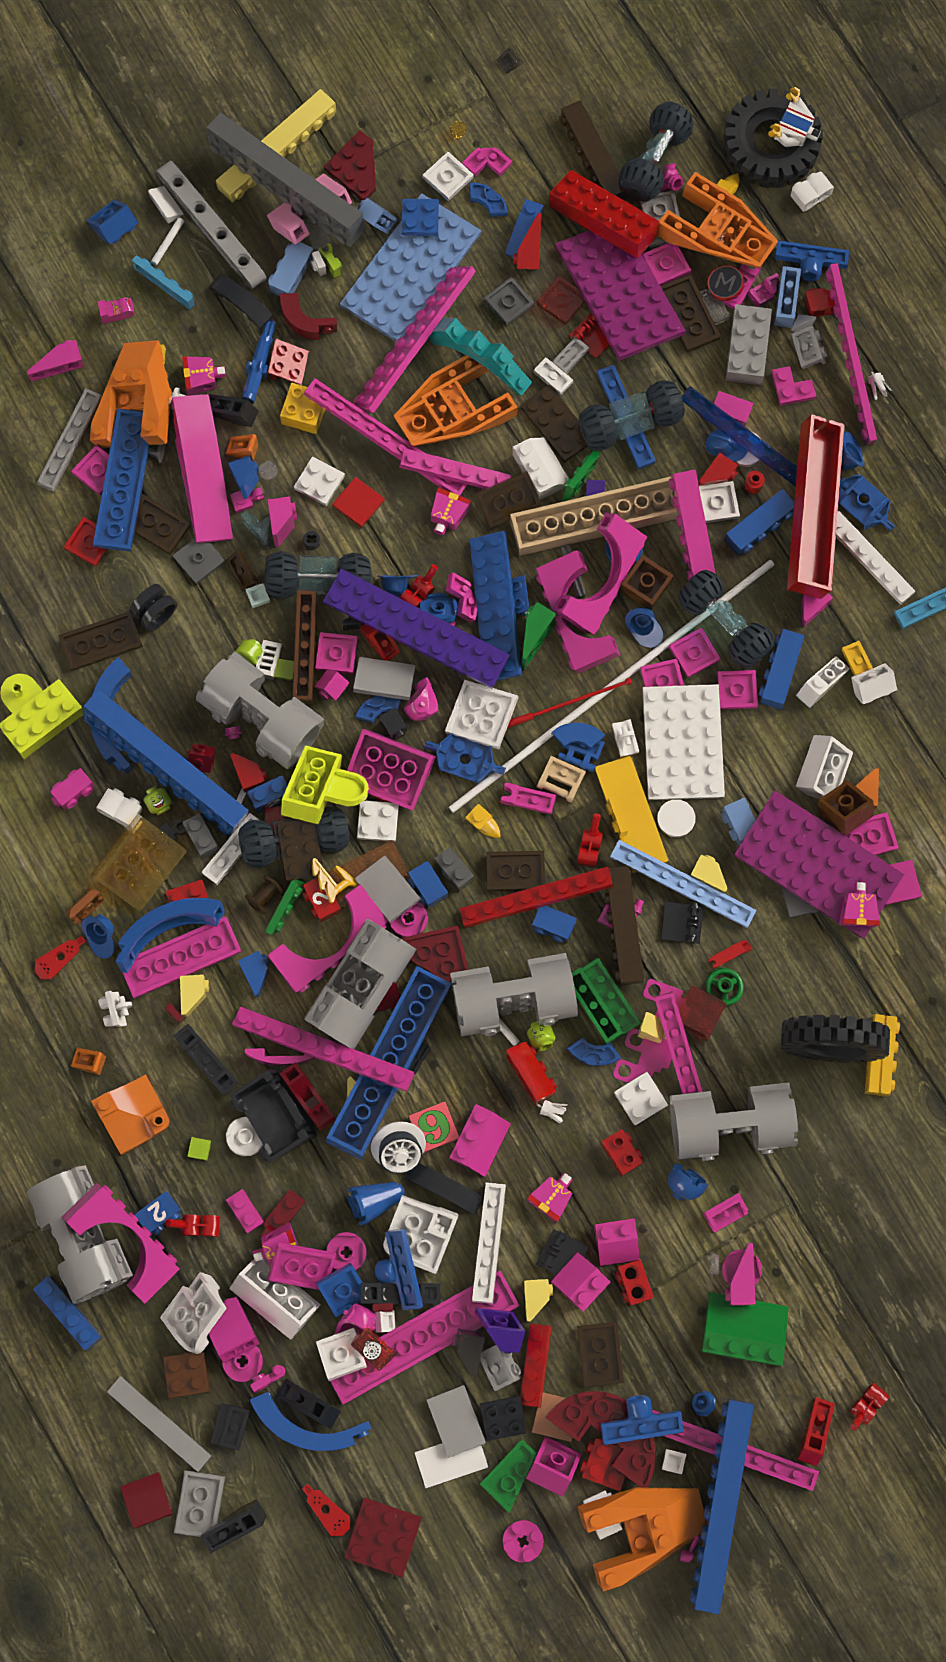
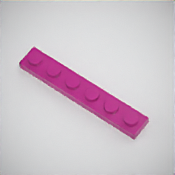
M406 448L403 449L400 468L482 489L512 476Z
M672 991L655 996V1002L682 1094L702 1092L674 993Z

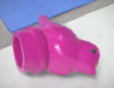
M675 163L665 165L663 172L664 183L661 192L666 189L680 190L683 186V179L675 169Z

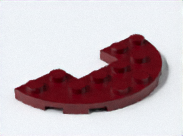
M582 1392L569 1396L559 1402L549 1411L545 1418L579 1442L590 1425L601 1433L600 1423L627 1418V1403L625 1399L607 1392ZM654 1437L615 1443L622 1450L611 1466L639 1487L647 1488L655 1468L656 1449Z

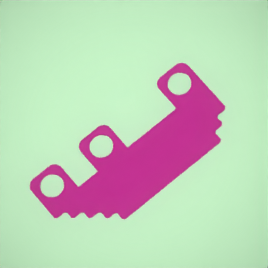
M653 979L648 980L643 992L644 997L655 1001V998L648 992V988L653 984L660 987L661 992L659 995L673 991L684 1027L690 1008L685 1006L686 999L681 997L683 991ZM657 1010L656 1016L660 1018L659 1012ZM632 1029L629 1031L625 1045L628 1048L641 1052V1056L637 1065L623 1059L619 1060L613 1072L614 1077L630 1083L646 1072L652 1077L654 1072L660 1073L662 1068L668 1069L672 1056L667 1039L662 1038V1041L657 1043L642 1038V1043L639 1046H633L630 1043V1037L633 1034H638L639 1030ZM621 1065H628L630 1067L631 1073L629 1076L622 1077L619 1075L618 1069Z

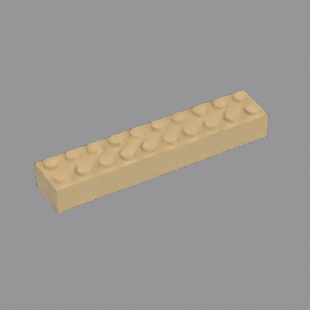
M671 477L510 514V525L519 556L603 537V534L597 530V527L605 513L618 515L636 529L675 520L676 516H678V511L673 506L672 497L675 496L674 491L669 486V479Z

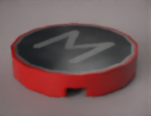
M724 265L717 267L711 272L707 285L709 292L715 299L730 301L741 294L744 288V279L742 273L737 268Z

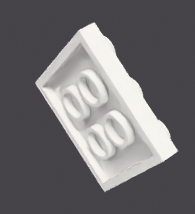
M464 680L447 724L446 734L454 733V736L499 749L518 696Z

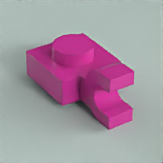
M261 487L254 489L247 499L243 498L240 491L230 494L236 513L254 508L252 502L265 499Z

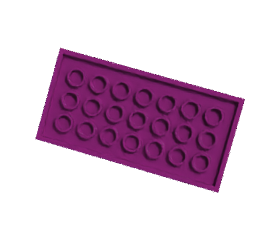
M586 231L556 243V250L619 361L685 335V328L642 254L635 258L591 231Z
M773 791L734 853L735 857L837 923L840 920L844 896L847 893H854V884L856 882L866 883V894L876 895L878 914H880L904 876L902 872L777 791ZM843 926L862 939H865L871 927Z

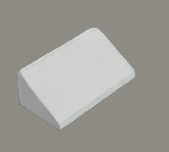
M165 186L148 190L149 197L168 224L184 215Z

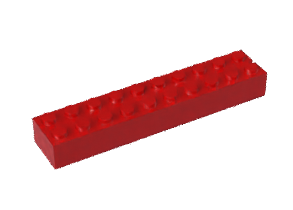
M811 414L801 423L787 590L822 599L832 590L844 424L832 420L826 422L825 418Z

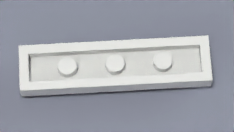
M249 813L202 871V874L216 885L220 883L242 856L238 837L239 829L249 821L259 820L251 813Z

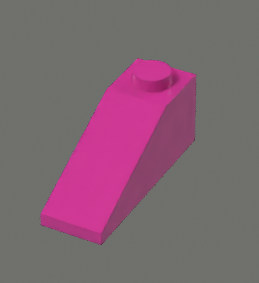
M67 340L57 345L27 371L30 381L33 382L84 367L76 340Z
M753 1243L746 1245L729 1283V1289L725 1290L726 1301H729V1306L756 1304Z

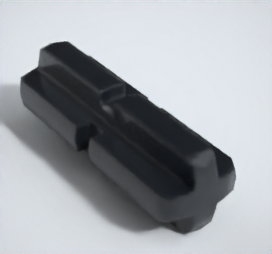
M422 1043L409 1068L414 1074L417 1073L422 1061L425 1060L430 1052V1046Z

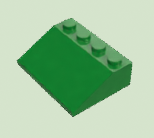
M709 1292L700 1352L781 1367L785 1352L789 1306L756 1300L755 1305L729 1306V1301H726L725 1295Z

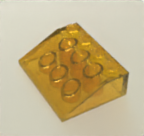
M138 813L91 875L141 912L187 850Z

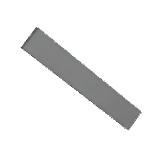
M85 388L37 481L38 486L55 492L102 398L101 394Z
M122 1376L107 1391L197 1472L212 1457Z

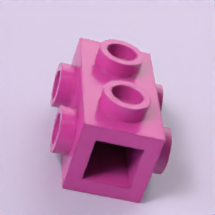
M81 768L71 771L67 779L63 782H57L52 787L53 790L50 792L53 797L51 800L57 808L61 806L64 810L67 808L71 809L78 803L77 800L82 796H88L95 787L93 782Z

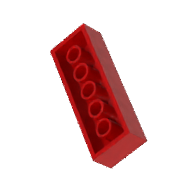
M570 170L549 193L550 208L635 258H638L659 235V220L573 170Z

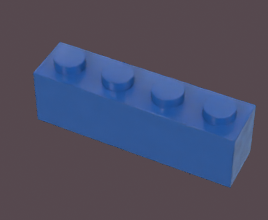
M783 489L727 532L724 540L738 556L743 552L747 554L752 550L753 545L757 541L759 543L768 536L767 533L771 530L773 532L782 525L781 522L785 519L788 521L793 517L794 501Z
M785 629L782 630L781 635L777 634L774 642L777 648L775 652H771L769 662L772 663L771 668L766 669L763 678L767 681L765 686L761 685L758 694L761 697V704L782 709L805 635Z
M47 1276L33 1289L85 1351H89L103 1338L52 1277Z

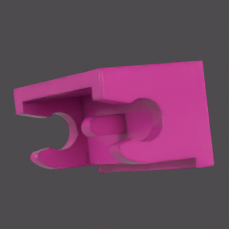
M738 1193L704 1212L703 1215L713 1233L747 1215L748 1208Z

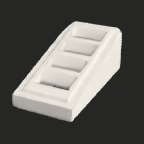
M263 640L261 647L263 654L258 660L256 668L264 673L266 679L274 680V673L282 644ZM270 646L275 647L277 649L276 651H272L266 649V647ZM265 653H268V654H273V655H275V656H274V658H273V657L264 656V655H265ZM263 660L273 661V663H265ZM261 667H269L271 670L261 669Z

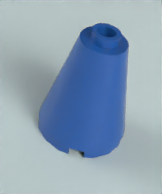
M397 1182L353 1186L347 1190V1193L351 1191V1196L348 1197L349 1204L355 1219L359 1218L361 1220L358 1223L360 1226L367 1224L400 1202L402 1195L405 1196L403 1186L401 1184L398 1185Z

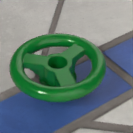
M728 968L716 969L706 979V994L717 1005H733L743 994V981L734 970ZM719 974H729L734 977L732 979L728 977H723L720 980L715 979ZM737 983L738 991L736 995L728 1000V993L733 989V985ZM711 984L718 987V990L722 993V1000L713 995ZM727 984L728 989H723L721 985Z

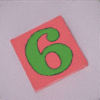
M446 1102L409 1115L411 1124L420 1128L425 1136L426 1147L424 1153L459 1139Z

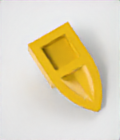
M732 174L724 180L720 179L717 185L734 195L739 186V174Z
M477 804L465 817L482 834L493 838L501 837L497 823L492 818V815L481 805Z

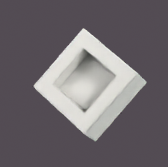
M319 250L313 252L312 260L310 261L313 270L317 271L319 276L325 275L326 265Z
M394 1311L375 1312L376 1333L390 1332L395 1329Z
M666 1449L662 1470L682 1474L686 1454Z

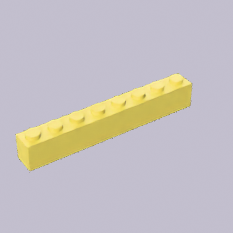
M320 89L261 141L283 157L293 153L301 142H305L309 138L310 134L318 131L326 120L334 117L336 113L335 102ZM236 165L230 167L216 180L217 189L232 203L236 199L242 198L245 191L257 184L250 175L242 173Z

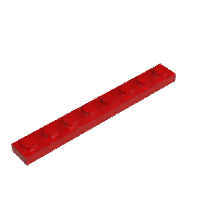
M609 867L462 907L460 912L463 926L465 928L614 887Z

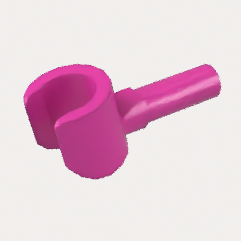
M699 1536L693 1539L689 1551L682 1550L680 1561L689 1563L693 1559L694 1549L700 1539Z

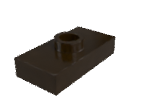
M236 550L226 559L242 592H245L246 589L251 588L258 582L242 550Z

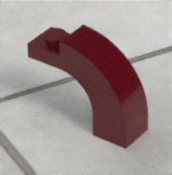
M298 293L280 294L283 318L293 332L311 340H320L319 333L329 335L337 332L336 318H310L300 309Z
M296 1062L280 1073L291 1092L320 1131L336 1121L333 1113L318 1095Z

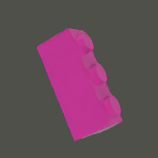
M475 1104L450 1155V1160L485 1177L511 1123Z

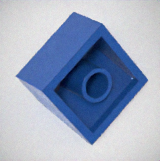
M115 199L86 220L98 236L108 244L118 242L123 234L131 232L135 228L134 226L138 224L129 207Z

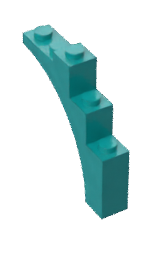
M442 318L428 337L433 345L452 348L476 360L498 376L517 396H522L532 383L512 360L514 356L503 343L490 344L479 330L467 331L457 318Z

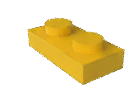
M860 641L841 649L854 676L873 669Z

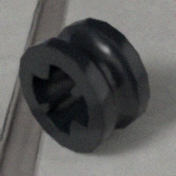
M309 531L304 535L303 541L307 549L315 550L320 546V536L318 533ZM308 538H311V539L316 538V539H315V543H314V544H313L312 542L308 543V542H309Z

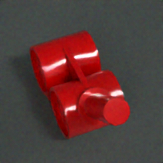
M432 564L425 577L421 575L417 577L410 586L411 591L407 589L400 599L420 608L421 601L426 600L427 596L432 594L435 589L431 584V580L438 567Z
M598 813L593 814L590 829H584L577 864L596 867L599 854L598 849H600L603 833L598 831L601 815Z
M187 1214L182 1215V1220L167 1219L165 1224L167 1227L180 1228L182 1230L181 1235L219 1237L220 1216L203 1215L200 1217V1215Z
M874 1382L850 1410L855 1417L850 1425L852 1431H857L861 1423L867 1425L876 1415V1409L879 1410L889 1398V1395Z

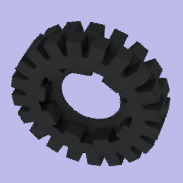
M770 88L769 93L766 95L763 89L755 91L753 98L748 94L742 98L741 104L736 103L726 121L723 148L724 153H727L726 159L729 165L735 164L734 171L740 177L745 173L747 175L746 181L754 184L756 179L760 180L759 186L768 188L770 182H774V188L783 187L785 181L791 185L798 181L799 176L804 178L809 173L810 168H813L821 148L823 130H820L821 121L819 116L814 117L812 128L821 131L817 141L806 138L803 146L789 147L784 153L778 155L763 153L756 147L753 140L756 127L768 120L781 122L790 102L793 103V100L786 98V94L790 93L787 90H784L783 96L778 95V89ZM799 96L805 104L806 100ZM810 104L807 108L812 116H815L816 111Z
M824 1015L791 1017L782 1023L780 1047L787 1054H794V1056L800 1058L807 1057L810 1060L823 1059L826 1062L837 1060L841 1063H849V1060L855 1063L864 1062V1060L871 1062L877 1061V1059L882 1060L889 1056L890 1029L887 1025H883V1023L871 1022L872 1020L865 1018L857 1020V1017L846 1016L845 1018H840V1015H830V1017H825Z

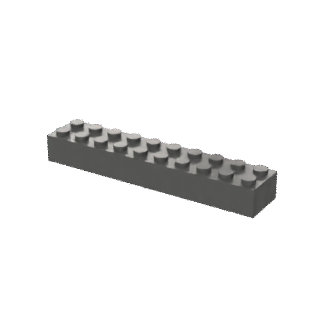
M220 112L206 127L209 147L214 153L222 155L228 163H233L242 173L250 175L256 183L264 185L270 193L278 195L284 203L292 205L298 213L306 215L313 224L317 223L327 234L331 233L341 244L351 247L364 232L362 212Z

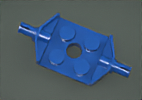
M853 475L847 479L840 478L838 503L864 525V530L880 524L890 532L895 528V525L888 520L887 516L891 502L862 475ZM859 497H867L868 503H861Z
M454 733L447 736L440 744L426 741L424 747L425 749L435 751V754H437L439 770L476 783H480L493 772L504 775L506 767L494 763L491 746L486 747L454 736ZM467 755L471 758V761L468 764H462L460 758Z

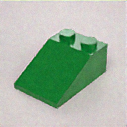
M536 602L534 607L530 606L525 614L527 617L525 619L526 629L521 667L524 671L555 626L556 613Z

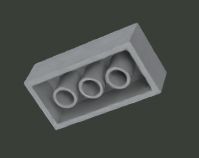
M735 304L725 381L762 385L772 309Z

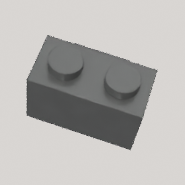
M200 813L182 822L202 860L219 851Z
M450 847L435 858V865L458 892L474 881V875Z

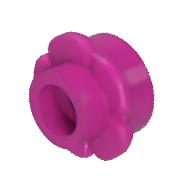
M240 726L225 728L226 734L224 736H228V739L240 738L239 734L243 732H241Z

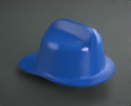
M716 429L709 434L706 440L707 451L716 457L721 453L735 462L743 459L748 453L749 447L746 439L727 429Z
M844 432L841 470H852L858 466L864 467L859 442L851 433Z
M377 575V577H381L382 589L394 596H400L406 591L409 578L419 577V575Z
M637 607L627 613L625 624L640 645L652 648L661 643L663 631L650 609Z
M103 914L84 918L82 929L92 951L100 958L111 957L114 953V943L111 937L114 933V927L111 921L104 917Z

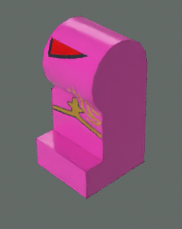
M121 298L105 302V300L97 301L103 324L127 319L135 314L131 298Z

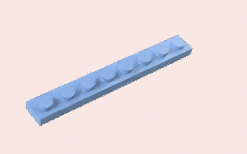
M618 840L610 856L611 859L629 866V868L748 928L756 912L755 909L621 840Z

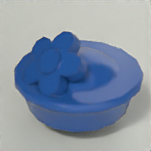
M708 1391L699 1392L692 1401L694 1411L700 1416L711 1414L716 1405L714 1396Z

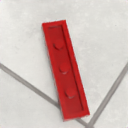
M530 1323L520 1396L521 1405L541 1408L552 1328L548 1325Z

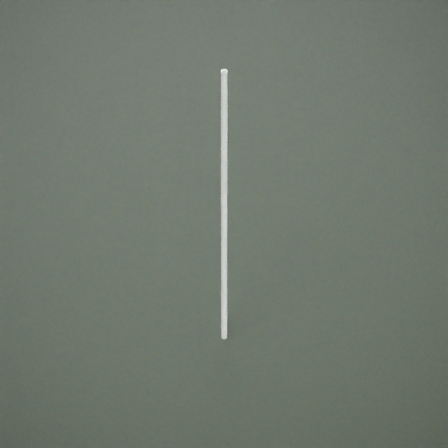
M771 560L767 561L719 598L715 605L718 608L723 606L771 569L774 563ZM711 606L704 613L697 615L604 688L625 681L626 678L640 670L641 666H645L667 649L670 644L676 642L716 610ZM612 690L592 696L502 766L506 767L504 774L553 737L551 732L554 729L571 723ZM493 772L449 806L451 812L457 811L502 775Z

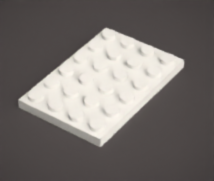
M719 684L643 687L648 801L724 798Z

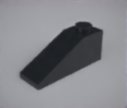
M208 394L213 416L237 425L252 427L259 411L247 399Z
M285 1379L276 1395L279 1399L329 1429L333 1427L341 1413L337 1408L288 1379Z
M255 1499L234 1511L201 1534L200 1537L209 1552L213 1553L263 1526L267 1515L258 1500Z

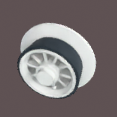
M394 1122L385 1125L376 1132L371 1141V1152L374 1159L385 1170L397 1174L409 1172L417 1167L426 1147L425 1136L421 1129L408 1122Z

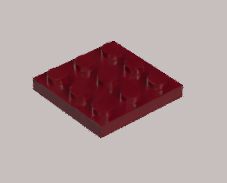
M364 1497L344 1558L403 1578L422 1517Z

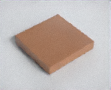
M543 1393L541 1408L537 1407L532 1429L533 1433L568 1442L572 1441L571 1436L545 1418L555 1405L566 1398Z

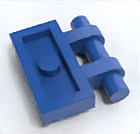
M600 741L591 749L580 743L562 746V748L569 751L567 754L560 752L558 759L580 767L584 771L594 772L596 765L589 763L590 758L598 761L605 742ZM574 752L585 756L584 760L573 757Z

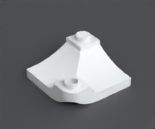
M402 1195L389 1230L405 1228L414 1266L436 1274L458 1214ZM385 1237L383 1246L385 1251L390 1255L387 1240Z
M201 1272L189 1288L182 1286L160 1317L177 1342L184 1349L195 1354L201 1353L208 1345V1333L227 1309L218 1294L220 1289L212 1276Z

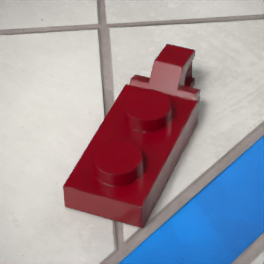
M290 1189L265 1220L266 1222L263 1226L266 1229L260 1236L263 1237L275 1229L290 1223L306 1201Z

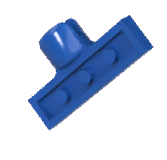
M778 240L775 259L799 263L801 269L800 277L804 281L814 282L820 278L821 270L824 266L829 267L830 264L838 263L839 268L847 269L849 250Z
M406 1229L389 1230L385 1232L390 1259H382L377 1262L375 1266L376 1279L383 1284L395 1283L397 1285L403 1310L420 1309L423 1307Z
M645 1395L633 1396L627 1399V1418L600 1423L604 1445L684 1432L680 1410L653 1414L651 1399Z

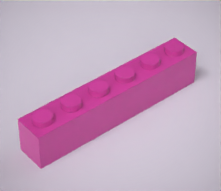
M696 469L670 474L669 486L674 491L675 496L672 497L673 506L678 511L676 522L677 526L681 527L682 532L679 535L680 542L685 547L683 558L689 568L687 579L689 581L702 570L715 573Z

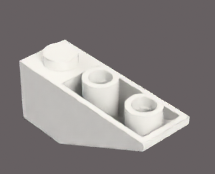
M837 656L834 657L804 684L796 696L811 708L850 668Z

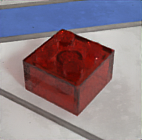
M692 985L679 1010L684 1030L708 1041L727 1003Z

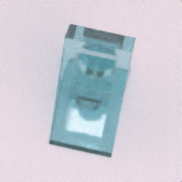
M246 510L241 514L242 522L265 548L268 547L271 528L270 515L259 523L257 517L253 513L250 515Z

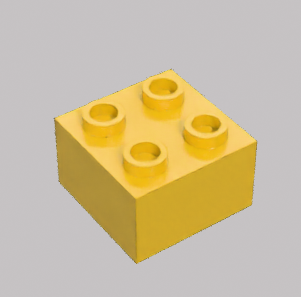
M291 383L280 414L281 424L317 434L325 409L304 395L308 387Z

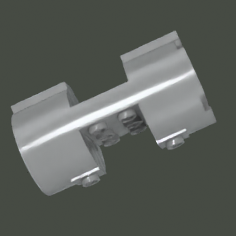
M234 651L232 655L228 656L227 661L222 659L211 670L203 681L205 683L203 691H198L196 700L211 711L213 719L218 723L230 724L242 714V718L249 724L251 722L254 723L260 732L256 741L257 752L263 757L267 756L270 759H274L284 768L290 769L299 761L305 745L312 746L324 726V718L296 697H293L292 700L285 702L280 707L275 705L258 692L261 684L265 681L264 673Z
M366 919L348 947L345 957L328 984L321 990L304 1019L342 1044L355 1049L374 1019L373 1013L392 983L397 982L416 949L383 927Z
M566 953L528 959V978L493 984L489 966L450 973L461 1037L479 1033L481 1035L485 1034V1036L497 1034L500 1031L499 1013L504 1016L511 1014L512 1011L527 1012L534 1008L538 1023L544 1026L553 1025L559 1019L578 1016L574 982Z
M790 1083L749 1087L748 1110L720 1114L715 1112L711 1091L670 1096L671 1129L677 1159L702 1157V1161L714 1160V1156L719 1155V1136L729 1135L733 1133V1130H736V1134L751 1131L756 1151H761V1154L773 1153V1149L797 1146L798 1139L794 1138V1134L798 1132V1122L794 1099L789 1098V1094H791Z
M86 1165L75 1167L50 1177L26 1192L34 1210L38 1226L41 1231L51 1229L52 1235L56 1238L59 1245L60 1254L65 1259V1261L57 1266V1269L73 1304H78L90 1300L91 1297L104 1294L122 1285L133 1276L118 1239L106 1241L99 1224L89 1228L79 1236L61 1218L94 1186Z

